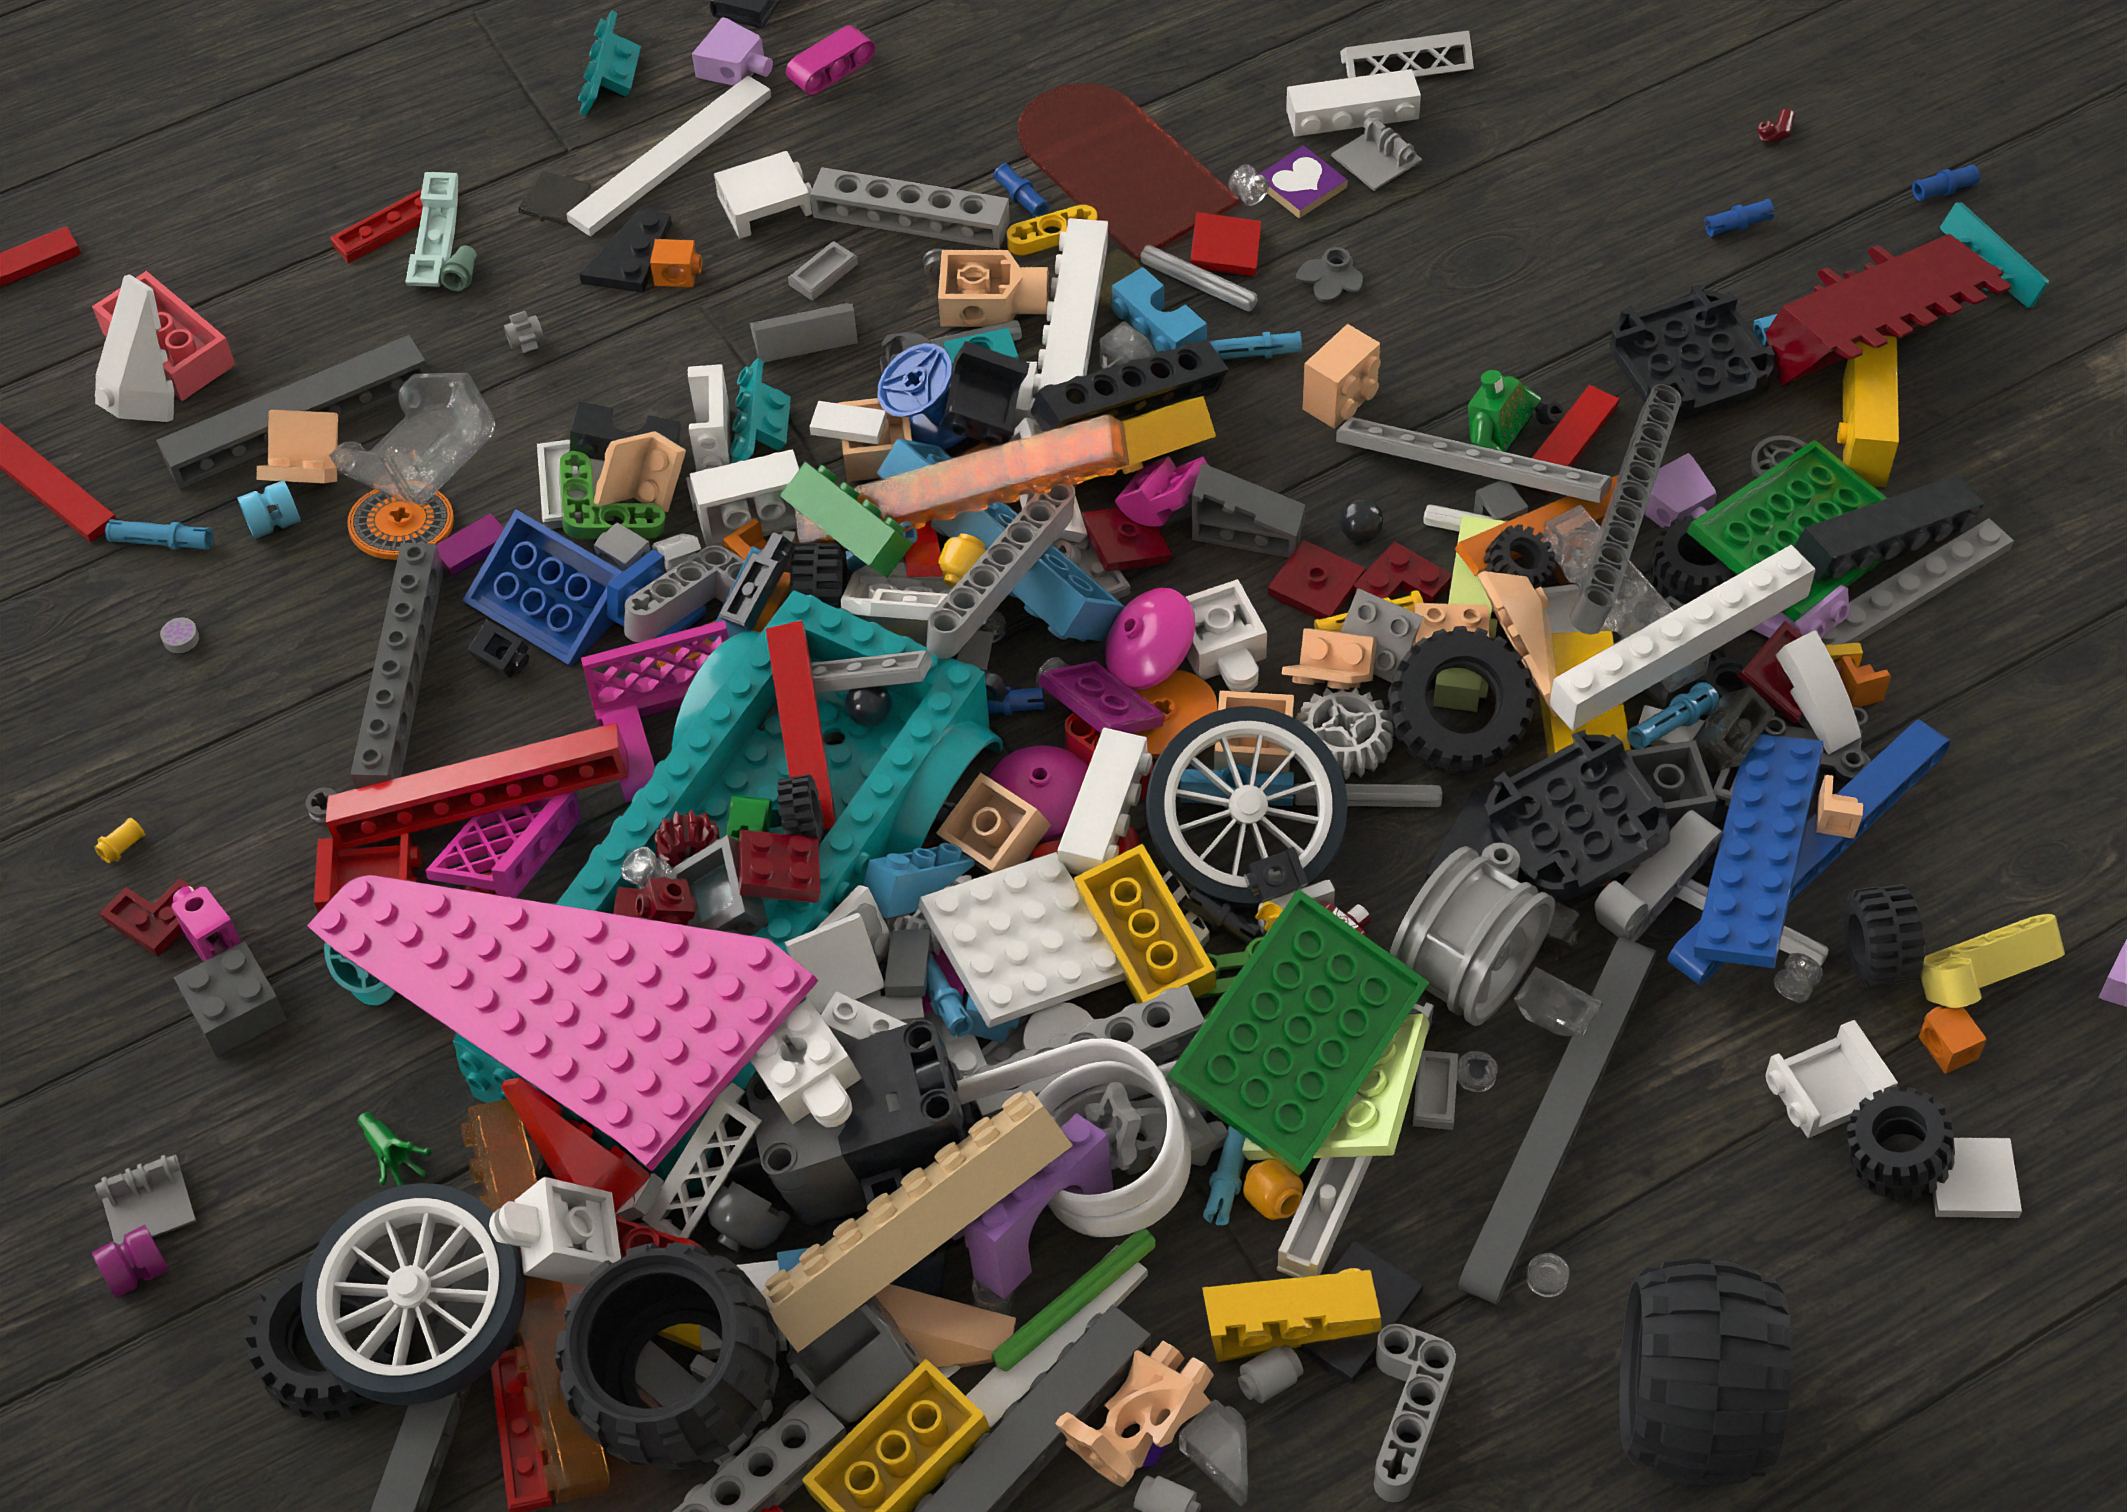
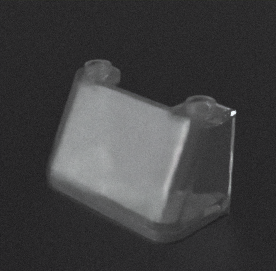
M469 373L413 374L399 391V403L406 417L371 451H365L357 442H344L340 444L329 455L337 469L350 478L408 504H423L427 502L494 433V417Z

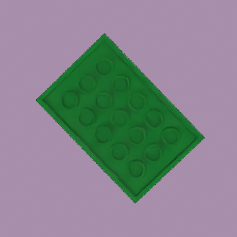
M1813 440L1692 521L1686 532L1738 575L1790 545L1794 547L1805 527L1887 499V497L1820 443ZM1885 558L1873 562L1865 569L1857 568L1848 571L1837 579L1832 577L1817 582L1813 578L1809 596L1781 612L1796 622L1840 585L1848 587L1884 561Z
M1297 889L1165 1079L1293 1172L1300 1175L1429 984V981L1303 891Z

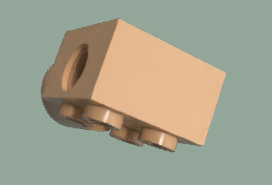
M942 250L938 293L941 327H987L1012 321L1017 314H1047L1049 301L1048 267H1019L1009 250Z

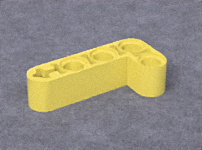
M2053 914L2033 916L1925 956L1920 977L1926 999L1950 1008L1968 1006L1981 1000L1982 996L1979 988L2065 955L2056 916Z

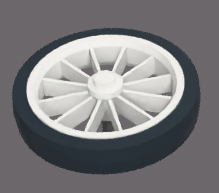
M1239 706L1218 710L1197 719L1182 729L1168 743L1156 761L1150 776L1146 797V815L1150 835L1158 855L1168 870L1191 891L1195 887L1222 904L1227 902L1236 907H1258L1260 904L1258 895L1251 896L1245 877L1237 876L1246 825H1250L1261 859L1267 858L1268 855L1256 824L1257 821L1289 849L1295 847L1308 881L1305 887H1308L1325 872L1338 852L1346 827L1348 811L1346 786L1342 772L1335 757L1323 740L1302 722L1289 715L1272 709L1254 706ZM1228 739H1257L1248 785L1243 786L1227 742ZM1262 740L1278 745L1290 754L1261 788L1253 785ZM1220 742L1237 789L1234 791L1201 763L1196 756L1211 745ZM1294 756L1306 770L1311 782L1266 797L1263 791ZM1189 763L1227 794L1230 799L1177 789L1179 780ZM1314 788L1317 799V817L1270 808L1268 803ZM1176 797L1226 806L1229 809L1179 826L1175 800ZM1264 815L1316 824L1307 848L1302 850L1266 819ZM1231 816L1233 820L1200 858L1192 851L1181 833ZM1238 823L1241 826L1232 874L1230 875L1216 870L1203 860L1232 826ZM1273 869L1269 870L1268 876L1272 881L1278 882L1282 879L1280 871L1273 872Z
M417 1183L402 1185L377 1193L363 1200L339 1218L328 1230L314 1251L306 1270L301 1293V1312L305 1333L312 1349L326 1370L341 1384L359 1395L374 1401L394 1405H414L442 1399L467 1387L488 1371L511 1342L521 1320L526 1296V1276L523 1273L522 1257L518 1246L497 1242L491 1233L489 1222L494 1211L476 1197L457 1188L440 1184ZM422 1223L413 1265H408L396 1229L410 1224ZM435 1223L456 1227L455 1232L427 1264ZM386 1234L390 1236L401 1267L394 1273L364 1253L368 1247ZM470 1236L478 1241L484 1253L441 1272ZM358 1258L389 1279L387 1285L346 1283L345 1281ZM488 1267V1291L444 1288ZM341 1295L386 1297L340 1318ZM437 1302L484 1303V1306L476 1322L469 1329L440 1308ZM386 1314L357 1351L353 1350L344 1333ZM415 1317H417L433 1359L417 1364L405 1365ZM442 1317L463 1332L465 1336L452 1348L440 1355L430 1324L437 1323ZM401 1321L392 1365L369 1360Z

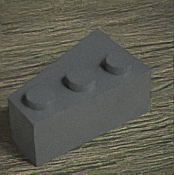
M1202 463L1192 494V540L1290 558L1300 544L1304 529L1305 504Z

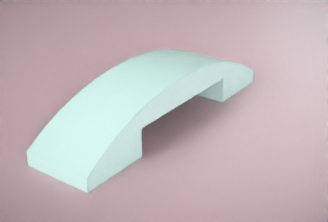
M425 172L420 197L423 205L415 254H410L406 284L407 286L439 287L442 283L440 269L450 259L457 215L458 175L457 173Z

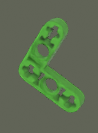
M569 451L562 455L559 463L562 526L568 536L577 539H598L602 533L607 532L613 526L605 521L608 517L620 518L623 521L622 526L644 539L656 538L663 533L666 515L661 507L649 503L596 505L593 502L594 494L590 458L586 454L577 451ZM572 466L578 467L579 477H572ZM573 490H580L586 496L581 499H574L568 493ZM575 512H581L582 523H576ZM630 518H634L633 524H630ZM646 519H651L652 523H647Z

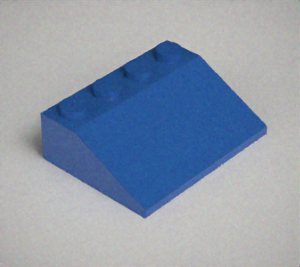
M515 509L462 601L572 666L615 622L606 617L607 584L623 571Z

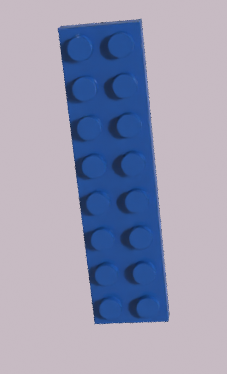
M1747 733L1694 945V958L1775 968L1823 756V741Z

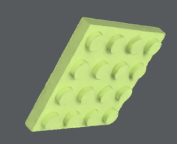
M1424 1013L1407 1015L1313 1158L1394 1155L1430 1025ZM1245 1138L1242 1152L1248 1160L1275 1159L1248 1138Z

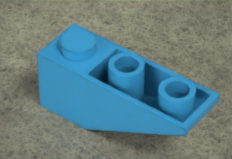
M942 843L938 847L928 849L916 848L913 852L902 854L890 853L887 857L869 860L863 886L869 888L883 917L891 918L913 913L919 908L918 904L921 896L943 890L973 867L975 860L962 853L960 847L950 843Z

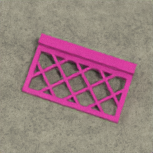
M722 620L582 657L581 662L598 726H603L601 714L637 705L640 717L681 707L687 690L700 667L719 645L729 639L725 621ZM720 635L711 645L702 643L706 638ZM672 647H682L675 655L666 652ZM693 651L702 653L696 661L687 659ZM646 656L640 664L631 662L634 657ZM658 660L666 662L661 670L651 668ZM604 665L611 666L604 674L592 670ZM621 670L631 672L625 680L616 678Z
M576 791L472 817L426 869L428 880L495 890L498 896L516 898L581 820ZM543 807L541 811L531 813L532 810ZM522 813L525 815L509 821L505 820L506 818L516 816ZM496 821L499 822V824L480 829L483 825ZM522 828H526V829H525L524 831H522V832H519V833H516V834L513 833V831H516V830H519V829H522ZM503 834H506V835H507L506 837H503V838H500V839H497V840H493V841H490V842L487 841V839H490V838H493V837H496V836H500V835H503ZM481 842L480 845L462 850L464 846ZM509 848L505 853L498 855L494 853ZM485 855L489 856L488 858L472 863L468 861ZM455 864H463V866H459L453 869H445L446 867ZM490 869L492 873L491 875L478 874Z

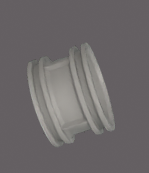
M1464 846L1449 855L1424 884L1408 909L1396 933L1389 954L1429 981L1425 989L1445 1001L1449 1011L1458 1016L1464 1015V1019L1467 1022L1478 1026L1498 1011L1527 972L1550 927L1555 909V900L1545 892L1538 893L1537 888L1528 882H1518L1495 868L1492 860L1485 856L1479 857L1475 850Z

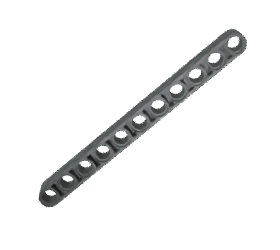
M1655 385L1639 414L1570 614L1571 624L1582 633H1599L1616 601L1682 401L1680 393L1668 385Z
M1623 937L1618 938L1462 1272L1458 1289L1498 1305L1654 964L1657 950Z
M508 1135L483 1199V1203L494 1212L502 1208L508 1201L515 1202V1199L545 1177L548 1164L532 1138ZM472 1236L469 1238L461 1263L484 1253L481 1245ZM488 1267L453 1283L451 1289L488 1291ZM446 1301L444 1310L471 1329L479 1317L484 1303ZM442 1317L434 1334L440 1355L452 1348L465 1336L463 1332ZM430 1350L425 1361L433 1359ZM472 1383L442 1399L408 1406L370 1512H427Z

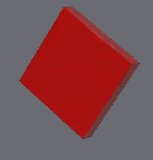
M1196 212L1190 264L1204 270L1255 276L1261 221Z

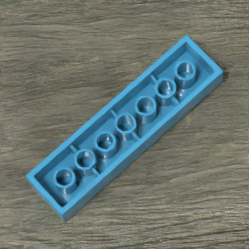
M898 438L877 472L887 482L886 487L891 492L906 498L910 502L908 506L912 511L921 516H926L932 521L931 527L935 531L950 538L958 537L961 533L969 534L983 541L986 545L985 550L992 545L1018 515L939 446ZM1053 544L1049 546L1009 593L1010 596L1022 600L1025 603L1024 609L1028 613L1049 624L1048 630L1063 640H1066L1068 637L1076 638L1082 642H1086V640L1102 641L1115 618L1124 608L1117 599Z

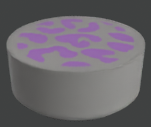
M188 618L172 619L162 627L160 632L165 648L173 653L187 652L194 648L199 641L196 625Z

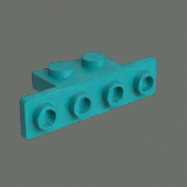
M612 10L606 20L600 19L594 33L598 40L594 41L589 53V57L593 61L589 62L583 78L588 81L584 83L578 100L582 102L580 114L584 116L587 115L596 100L600 85L625 97L632 87L641 46L613 33L617 13Z
M1963 203L1954 204L1940 229L1946 235L1951 234L1989 264L2000 269L2003 272L2001 278L2011 285V289L2008 291L2026 308L2034 307L2049 285V280Z
M756 358L750 367L745 366L737 380V384L740 385V391L735 401L737 416L732 425V431L735 432V436L729 453L732 455L731 464L748 460L754 452L755 440L778 451L782 449L787 441L791 396L761 382L764 361Z

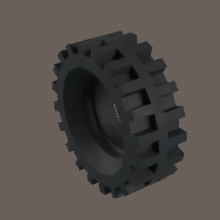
M307 1257L298 1260L299 1271L289 1275L284 1269L276 1274L280 1284L274 1290L264 1286L259 1292L264 1302L262 1307L251 1306L248 1316L253 1323V1328L245 1329V1339L250 1346L247 1354L265 1389L272 1394L276 1403L282 1408L287 1404L296 1416L304 1418L307 1411H312L318 1421H328L329 1411L335 1410L339 1411L342 1419L352 1417L351 1407L363 1403L366 1410H369L376 1406L374 1401L359 1395L341 1384L328 1371L316 1372L307 1369L298 1361L295 1354L296 1339L304 1327L301 1312V1293L309 1264ZM357 1260L345 1282L387 1285L389 1279L369 1264L361 1265ZM341 1295L340 1308H349L357 1311L386 1297ZM386 1314L369 1321L370 1334ZM401 1321L369 1360L392 1365ZM412 1338L410 1340L408 1354L414 1353L415 1345Z

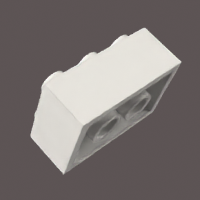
M793 449L690 474L698 519L706 547L713 545L724 546L723 539L754 518L761 522L763 536L771 535L773 532L779 533L784 530H792L809 525V519L780 497L799 471Z

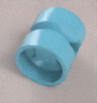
M284 480L266 486L263 494L253 491L237 497L254 539L273 533L274 526L276 525L286 528L301 522L295 503ZM276 505L277 509L269 513L267 506Z

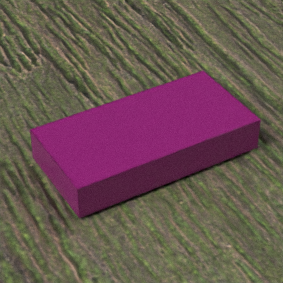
M490 513L436 545L443 567L453 576L490 554L504 528Z

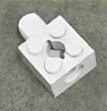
M1237 579L1186 596L1195 613V633L1186 655L1195 674L1203 680L1221 674L1231 691L1249 692L1253 690L1258 684L1259 667L1256 662L1266 659L1267 631L1239 580Z
M808 998L795 1007L753 1055L750 1061L792 1125L809 1113H812L817 1122L824 1127H836L843 1124L852 1112L851 1100L845 1089L862 1078L844 1048Z
M543 1177L515 1199V1202L508 1201L502 1208L495 1211L490 1218L489 1227L497 1242L521 1248L524 1275L586 1287L593 1279L589 1273L606 1260L614 1263L621 1259L612 1192Z

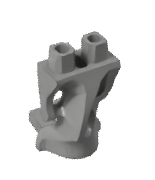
M1110 1083L1100 1103L1087 1104L1085 1113L1090 1123L1108 1134L1111 1170L1120 1168L1129 1175L1136 1174L1151 1167L1162 1150L1167 1131L1166 1107L1156 1097L1140 1101H1129L1127 1091L1122 1083ZM1172 1085L1170 1087L1171 1093L1188 1131L1191 1147V1164L1198 1166L1206 1165L1212 1151L1223 1147L1228 1131L1221 1121L1206 1123L1204 1117H1206L1209 1110ZM1137 1134H1143L1146 1140H1136Z

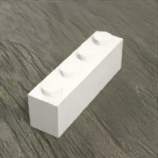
M1410 69L1287 87L1286 111L1294 137L1363 127L1364 121L1368 117H1377L1381 120L1382 124L1419 119L1421 94L1413 71Z
M1103 728L1058 847V860L1064 864L1069 873L1080 875L1118 856L1119 846H1117L1119 836L1125 837L1130 824V815H1128L1130 806H1136L1140 798L1141 784H1139L1142 775H1148L1152 763V754L1147 752V737Z

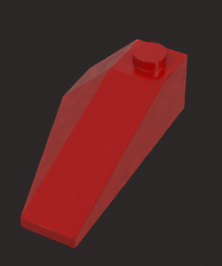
M521 1078L505 1080L502 1083V1090L557 1180L612 1192L615 1213L647 1182L651 1174L615 1145L610 1150L593 1140V1129L584 1123L581 1125L572 1119L565 1120L562 1118L563 1109Z

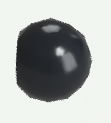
M1362 498L1354 499L1346 504L1340 512L1339 523L1342 532L1348 539L1361 543L1375 539L1383 528L1384 519L1382 511L1375 502Z
M884 686L849 689L845 698V710L849 718L856 724L865 727L877 726L885 721L892 708L890 693Z

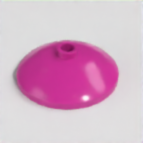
M1157 588L1149 590L1130 601L1117 615L1109 630L1105 646L1107 670L1133 690L1153 687L1168 678L1182 663L1193 641L1195 613L1189 600L1176 590Z
M1045 745L1030 746L1014 751L996 764L988 778L1035 807L1046 818L1051 826L1040 841H1049L1063 837L1087 773L1088 765L1075 754L1059 747ZM1042 777V778H1044V779H1042V780H1037V779H1035V778Z

